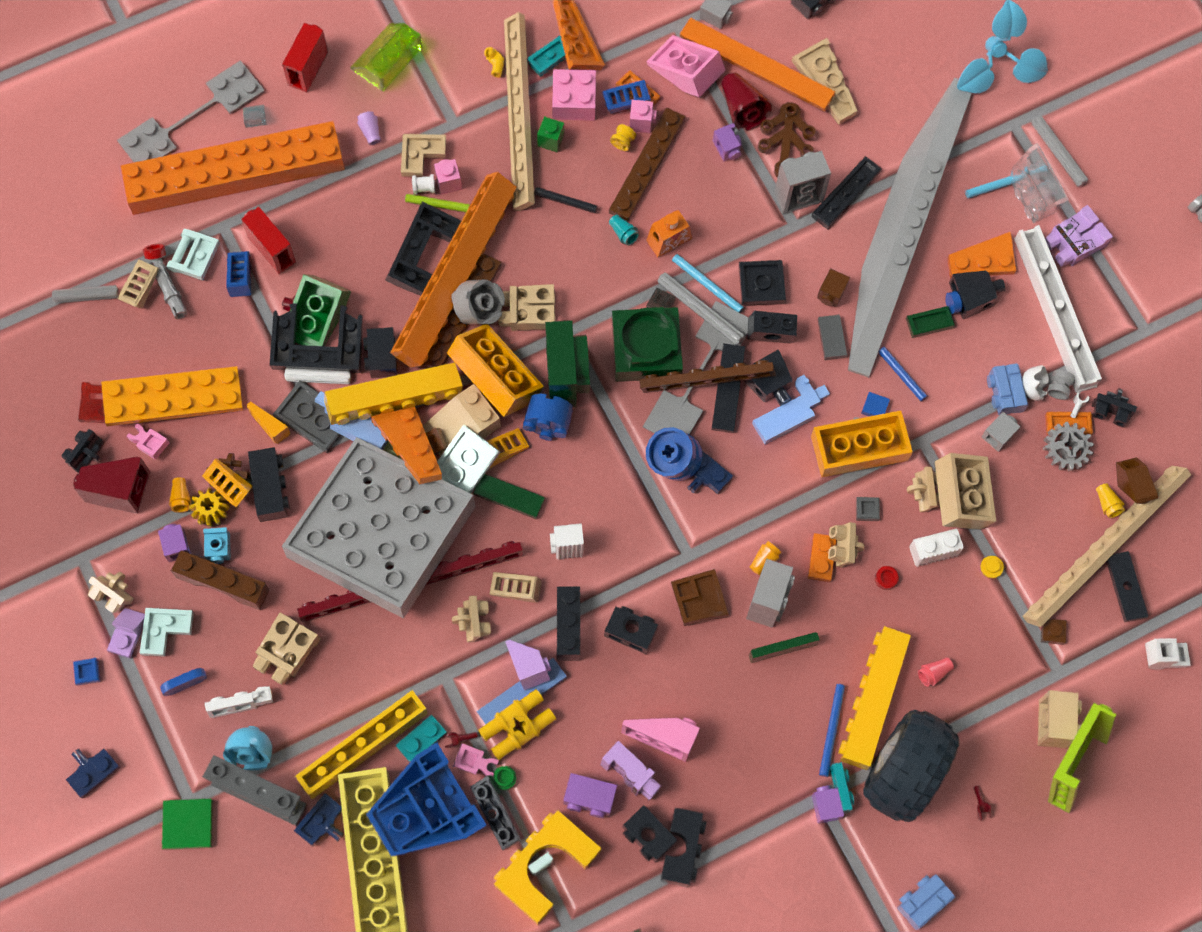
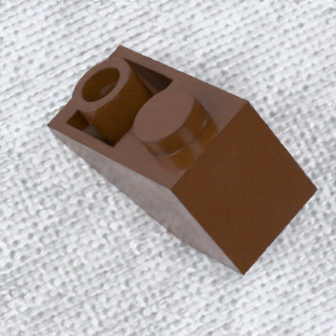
M1137 457L1116 462L1117 487L1136 504H1146L1151 500L1158 499V493L1147 465Z

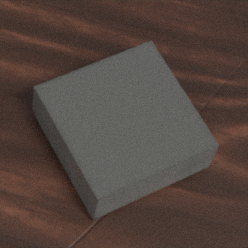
M857 497L856 521H879V498Z

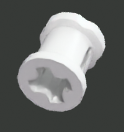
M430 174V177H416V175H412L413 194L416 195L418 192L435 193L434 174Z

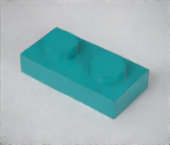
M559 35L527 58V63L540 77L566 59L561 36Z
M431 714L395 746L410 763L415 755L438 742L447 732Z
M842 762L834 763L830 766L833 786L838 788L843 813H849L855 802L852 791L848 792L846 783L849 782L848 770L843 768Z

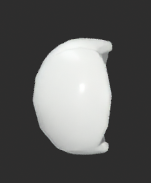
M1043 365L1028 369L1022 377L1025 393L1032 400H1043L1047 392L1043 391L1042 388L1049 383L1047 370Z

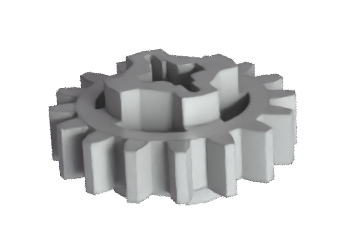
M1065 422L1063 426L1057 424L1054 426L1055 430L1050 429L1047 432L1049 436L1043 440L1048 443V445L1043 447V450L1049 452L1045 458L1053 459L1051 462L1052 466L1058 463L1059 470H1062L1065 466H1067L1068 471L1073 470L1074 466L1076 469L1081 468L1082 463L1086 464L1089 461L1086 456L1093 454L1091 450H1088V448L1094 445L1087 440L1091 435H1084L1085 428L1077 429V423H1074L1071 427L1068 422ZM1061 434L1060 441L1055 442L1056 437ZM1067 443V446H1071L1072 449L1070 450L1069 447H1065L1064 444ZM1081 451V454L1078 457V459H1075L1076 452Z

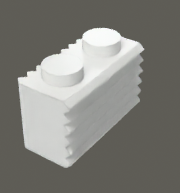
M582 524L554 526V533H550L551 554L556 553L558 560L565 557L573 559L574 556L582 558L584 553Z
M953 529L913 539L909 547L915 566L918 567L919 565L923 566V564L927 565L928 562L931 564L932 561L936 562L938 560L940 562L941 559L957 557L963 549V544L958 529Z

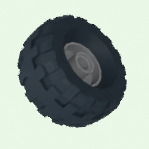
M911 710L909 713H906L888 737L865 781L863 793L865 798L870 801L871 806L895 821L911 822L920 816L943 783L957 754L960 742L959 736L952 730L953 727L927 711Z

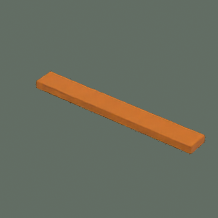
M691 17L680 33V38L719 51L721 59L824 112L835 96L834 90Z

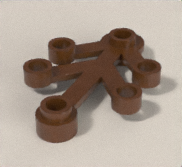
M793 102L784 103L780 108V114L771 120L762 121L760 127L763 134H770L773 128L784 122L782 130L768 139H761L758 143V150L761 153H767L771 147L782 141L780 161L774 167V175L778 177L780 164L789 158L791 142L799 150L801 157L806 154L803 150L813 151V147L805 144L792 129L794 123L802 131L804 139L812 140L815 137L816 129L811 125H807L800 117V107ZM787 110H792L794 112L788 113ZM769 125L770 129H765L763 126ZM806 131H811L813 134L808 135ZM761 144H766L768 147L763 148Z

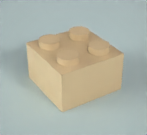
M1050 690L1039 699L1038 746L1066 749L1071 745L1081 727V724H1078V715L1081 713L1082 703L1078 700V693Z

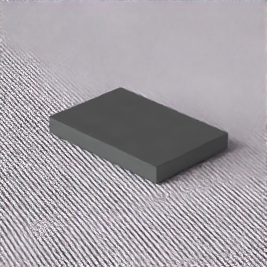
M299 381L272 415L325 453H328L341 434L330 429L329 416L324 413L325 407L315 402V398L319 393L302 381Z

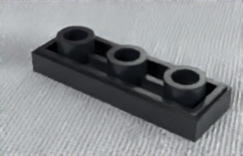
M1129 551L1113 554L1106 563L1124 623L1147 618V609ZM1123 585H1126L1129 590L1124 589Z
M488 775L472 785L470 788L502 851L507 850L524 839L493 776Z

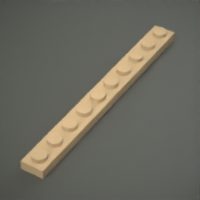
M518 12L504 20L511 174L512 183L517 187L513 193V209L521 211L534 205L535 202L525 15Z
M1178 466L1167 468L1164 474L1154 482L1158 499L1151 500L1146 504H1136L1134 502L1105 531L1103 536L1097 542H1094L1089 550L1082 557L1078 558L1074 565L1067 572L1063 573L1059 580L1051 588L1047 589L1036 603L1029 607V610L1023 615L1025 621L1042 627L1191 476L1188 469Z

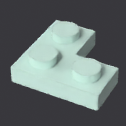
M146 608L140 654L165 657L168 634L191 635L194 612L192 610Z

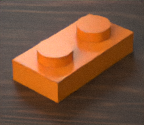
M813 534L808 579L831 582L834 561L828 558V550L830 547L836 546V540L831 539L829 535Z

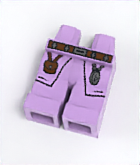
M1088 205L1071 218L1056 225L1045 238L1049 250L1055 247L1059 249L1060 253L1055 258L1060 266L1069 263L1071 266L1075 265L1078 261L1105 248L1113 238L1103 223H1098L1099 218Z
M619 741L601 760L600 765L606 771L613 767L623 777L625 784L632 788L631 792L636 796L640 792L650 801L661 787L653 779L655 772L650 768L646 771L644 764Z

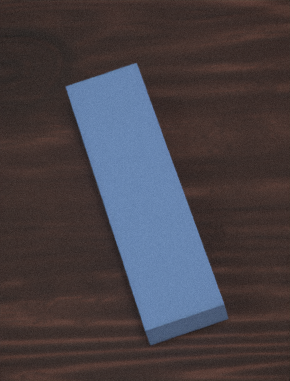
M552 658L548 661L551 667V671L547 672L550 678L549 681L527 690L523 689L519 681L479 709L477 714L487 724L495 718L496 712L499 713L513 703V700H521L535 689L542 696L566 679V674L555 659Z

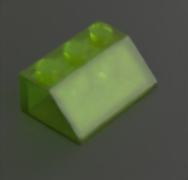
M389 23L350 68L384 92L423 48L421 34L405 23Z

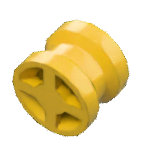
M619 124L616 128V134L611 136L610 142L617 149L627 151L630 148V142L636 138V133L629 126Z

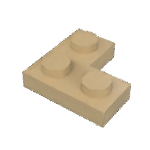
M403 134L401 176L416 175V177H423L424 158H445L446 135Z

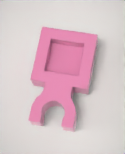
M138 423L135 425V428L139 431V434L133 436L129 433L127 435L131 442L137 444L136 446L140 451L155 460L170 444L167 438L152 429L146 433Z
M462 743L453 767L476 775L479 769L485 776H493L494 773L487 770V764L497 765L499 760L494 758L484 759L482 758L484 751Z

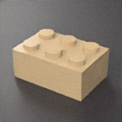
M949 453L935 461L942 526L982 529L995 523L996 516L988 457Z

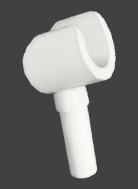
M1081 392L1076 394L1073 399L1075 407L1071 413L1072 418H1076L1079 409L1088 402L1089 396L1082 401L1079 399Z

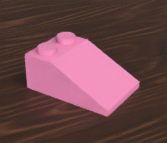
M674 35L647 61L648 66L683 92L696 97H700L725 71L719 51Z
M679 718L624 720L621 733L686 762L700 728L696 726V722L688 718H683V720Z

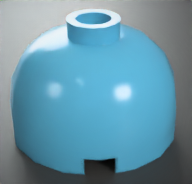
M248 726L234 731L228 737L223 757L225 761L237 765V763L245 765L244 770H262L270 763L272 744L269 737L258 727Z

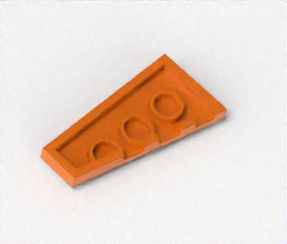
M554 0L553 6L569 70H601L605 64L575 1Z
M415 407L371 416L373 425L380 429L383 438L390 442L393 446V451L397 456L400 455L404 465L419 484L442 480V472Z

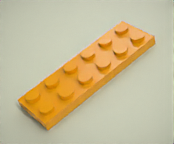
M237 366L101 381L106 427L243 411Z

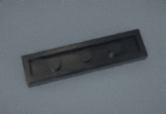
M865 156L818 206L811 217L828 230L878 176L882 168Z
M723 343L720 366L730 368L734 364L743 363L745 346ZM741 381L717 384L711 430L728 433L734 432Z

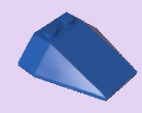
M437 742L415 755L366 814L391 857L465 839L486 826L476 806L470 804L447 765L449 761Z

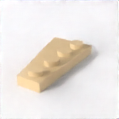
M828 38L793 56L792 62L802 75L835 91V96L828 105L827 110L836 122L841 124L855 116L857 109L849 89L845 86L842 72L838 69L835 55L829 47Z

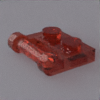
M82 382L78 420L86 423H105L103 399H90L91 393L102 394V385Z

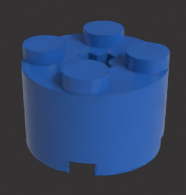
M547 394L532 395L525 415L523 429L540 434L539 437L546 441H551L553 437L566 438L573 414L572 404L556 396L552 400L546 398Z

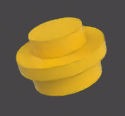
M987 556L982 560L980 569L984 576L993 579L1002 574L1004 565L998 557Z

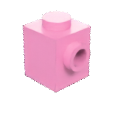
M632 100L629 127L635 132L650 133L651 123L656 122L657 110H652L653 102Z
M446 159L434 164L441 194L462 190L455 159Z

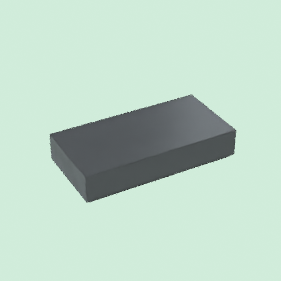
M840 315L818 317L817 321L824 360L846 358L847 351Z

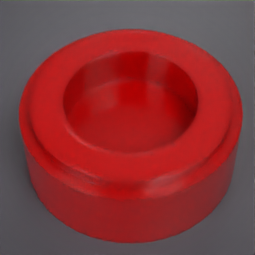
M151 244L144 247V258L158 259L166 255L165 246L163 244Z
M891 566L881 567L875 575L877 586L884 590L894 588L899 580L898 572Z

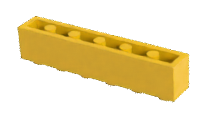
M454 362L324 392V403L331 425H344L355 419L365 420L377 414L411 408L421 404L431 405L443 399L452 400L462 392L463 385Z
M885 626L881 632H876L872 644L876 648L874 654H869L866 662L869 670L867 675L863 674L859 684V688H862L861 696H856L852 709L856 710L853 719L849 718L845 731L849 732L847 740H842L838 753L842 754L841 762L864 770H868L871 766L911 635Z
M410 691L295 777L311 799H314L339 780L338 774L349 773L428 715L426 707L414 691Z

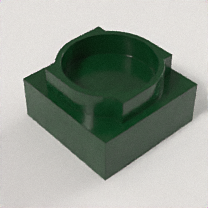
M678 307L612 310L615 382L639 381V379H645V376L652 374L658 375V377L667 376L669 372H680L682 374L683 363Z
M572 320L545 322L549 399L553 400L554 396L560 397L571 403L573 408H576L577 393H590L587 335H573Z

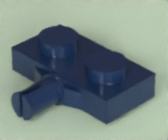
M702 451L700 468L693 475L695 479L687 488L692 493H695L701 485L712 489L716 494H719L732 480L733 475Z
M79 748L75 750L77 754L73 752L71 756L74 757L80 766L65 780L78 796L83 798L120 768V766L104 748L94 757L88 759Z
M324 793L295 828L294 832L312 847L327 833L338 842L344 833L337 829L334 823L342 812V806Z

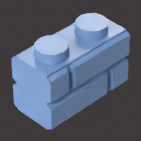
M1019 364L993 367L989 375H987V385L993 390L992 406L994 409H997L998 415L1002 412L1013 414L1025 411L1028 402Z
M936 874L931 878L926 875L917 883L919 889L913 894L909 890L899 899L901 904L897 909L915 930L920 929L955 898V895Z

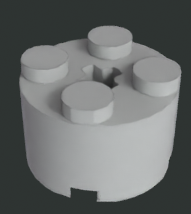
M489 280L465 281L451 295L455 313L463 324H491L496 322L502 315L501 309L505 303L504 294L499 285Z

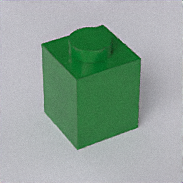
M544 116L537 133V146L558 153L564 137V122Z

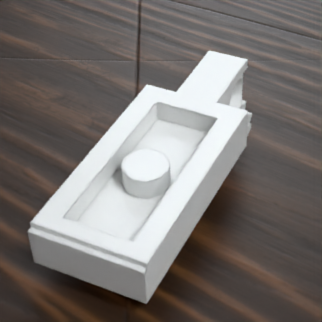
M269 686L258 687L256 691L251 693L238 692L229 698H213L211 702L205 703V708L210 718H216L256 709V706L272 703L273 697Z

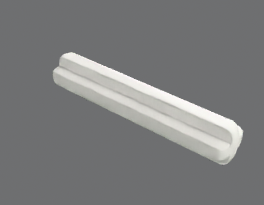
M287 368L284 374L286 381L350 384L351 381L349 371Z

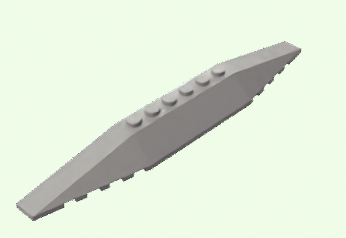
M954 78L902 158L861 270L848 371L868 378L971 96V92L961 91L957 88L959 80L957 78Z

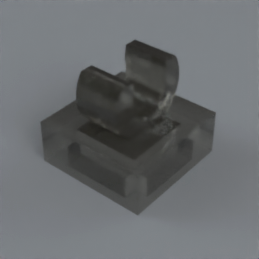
M656 288L646 308H671L676 301V297Z

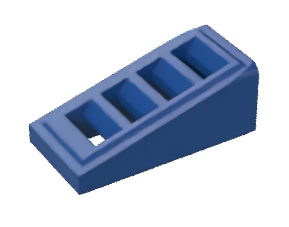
M645 80L603 91L608 111L614 114L631 108L632 100L628 93L631 90L634 96L632 100L651 101ZM639 87H640V89H641V93H642V96H643V97H640V98H639L638 93H637V90H636V89L639 88ZM624 93L625 102H622L620 94ZM612 97H616L617 104L613 103Z
M249 251L227 254L226 288L230 297L251 295ZM244 261V263L233 264V262Z

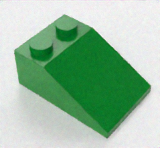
M303 274L293 303L297 304L296 343L308 346H325L340 320L341 305H347L351 291L315 275Z

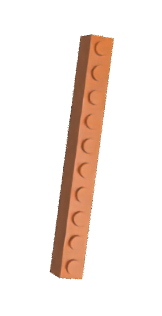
M499 172L486 175L390 352L410 368L421 366L427 361L429 350L436 344L438 340L437 335L446 325L450 311L454 309L451 300L452 293L456 291L460 284L467 281L468 277L475 271L476 263L479 257L484 254L488 240L495 234L497 223L505 215L504 210L514 198L513 193L517 187Z

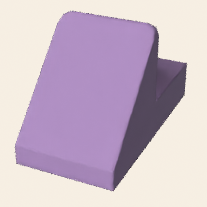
M124 608L112 623L115 631L107 651L131 659L143 629L145 614Z

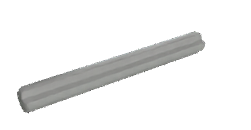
M663 273L659 276L658 283L732 343L738 345L743 341L744 334L670 275Z

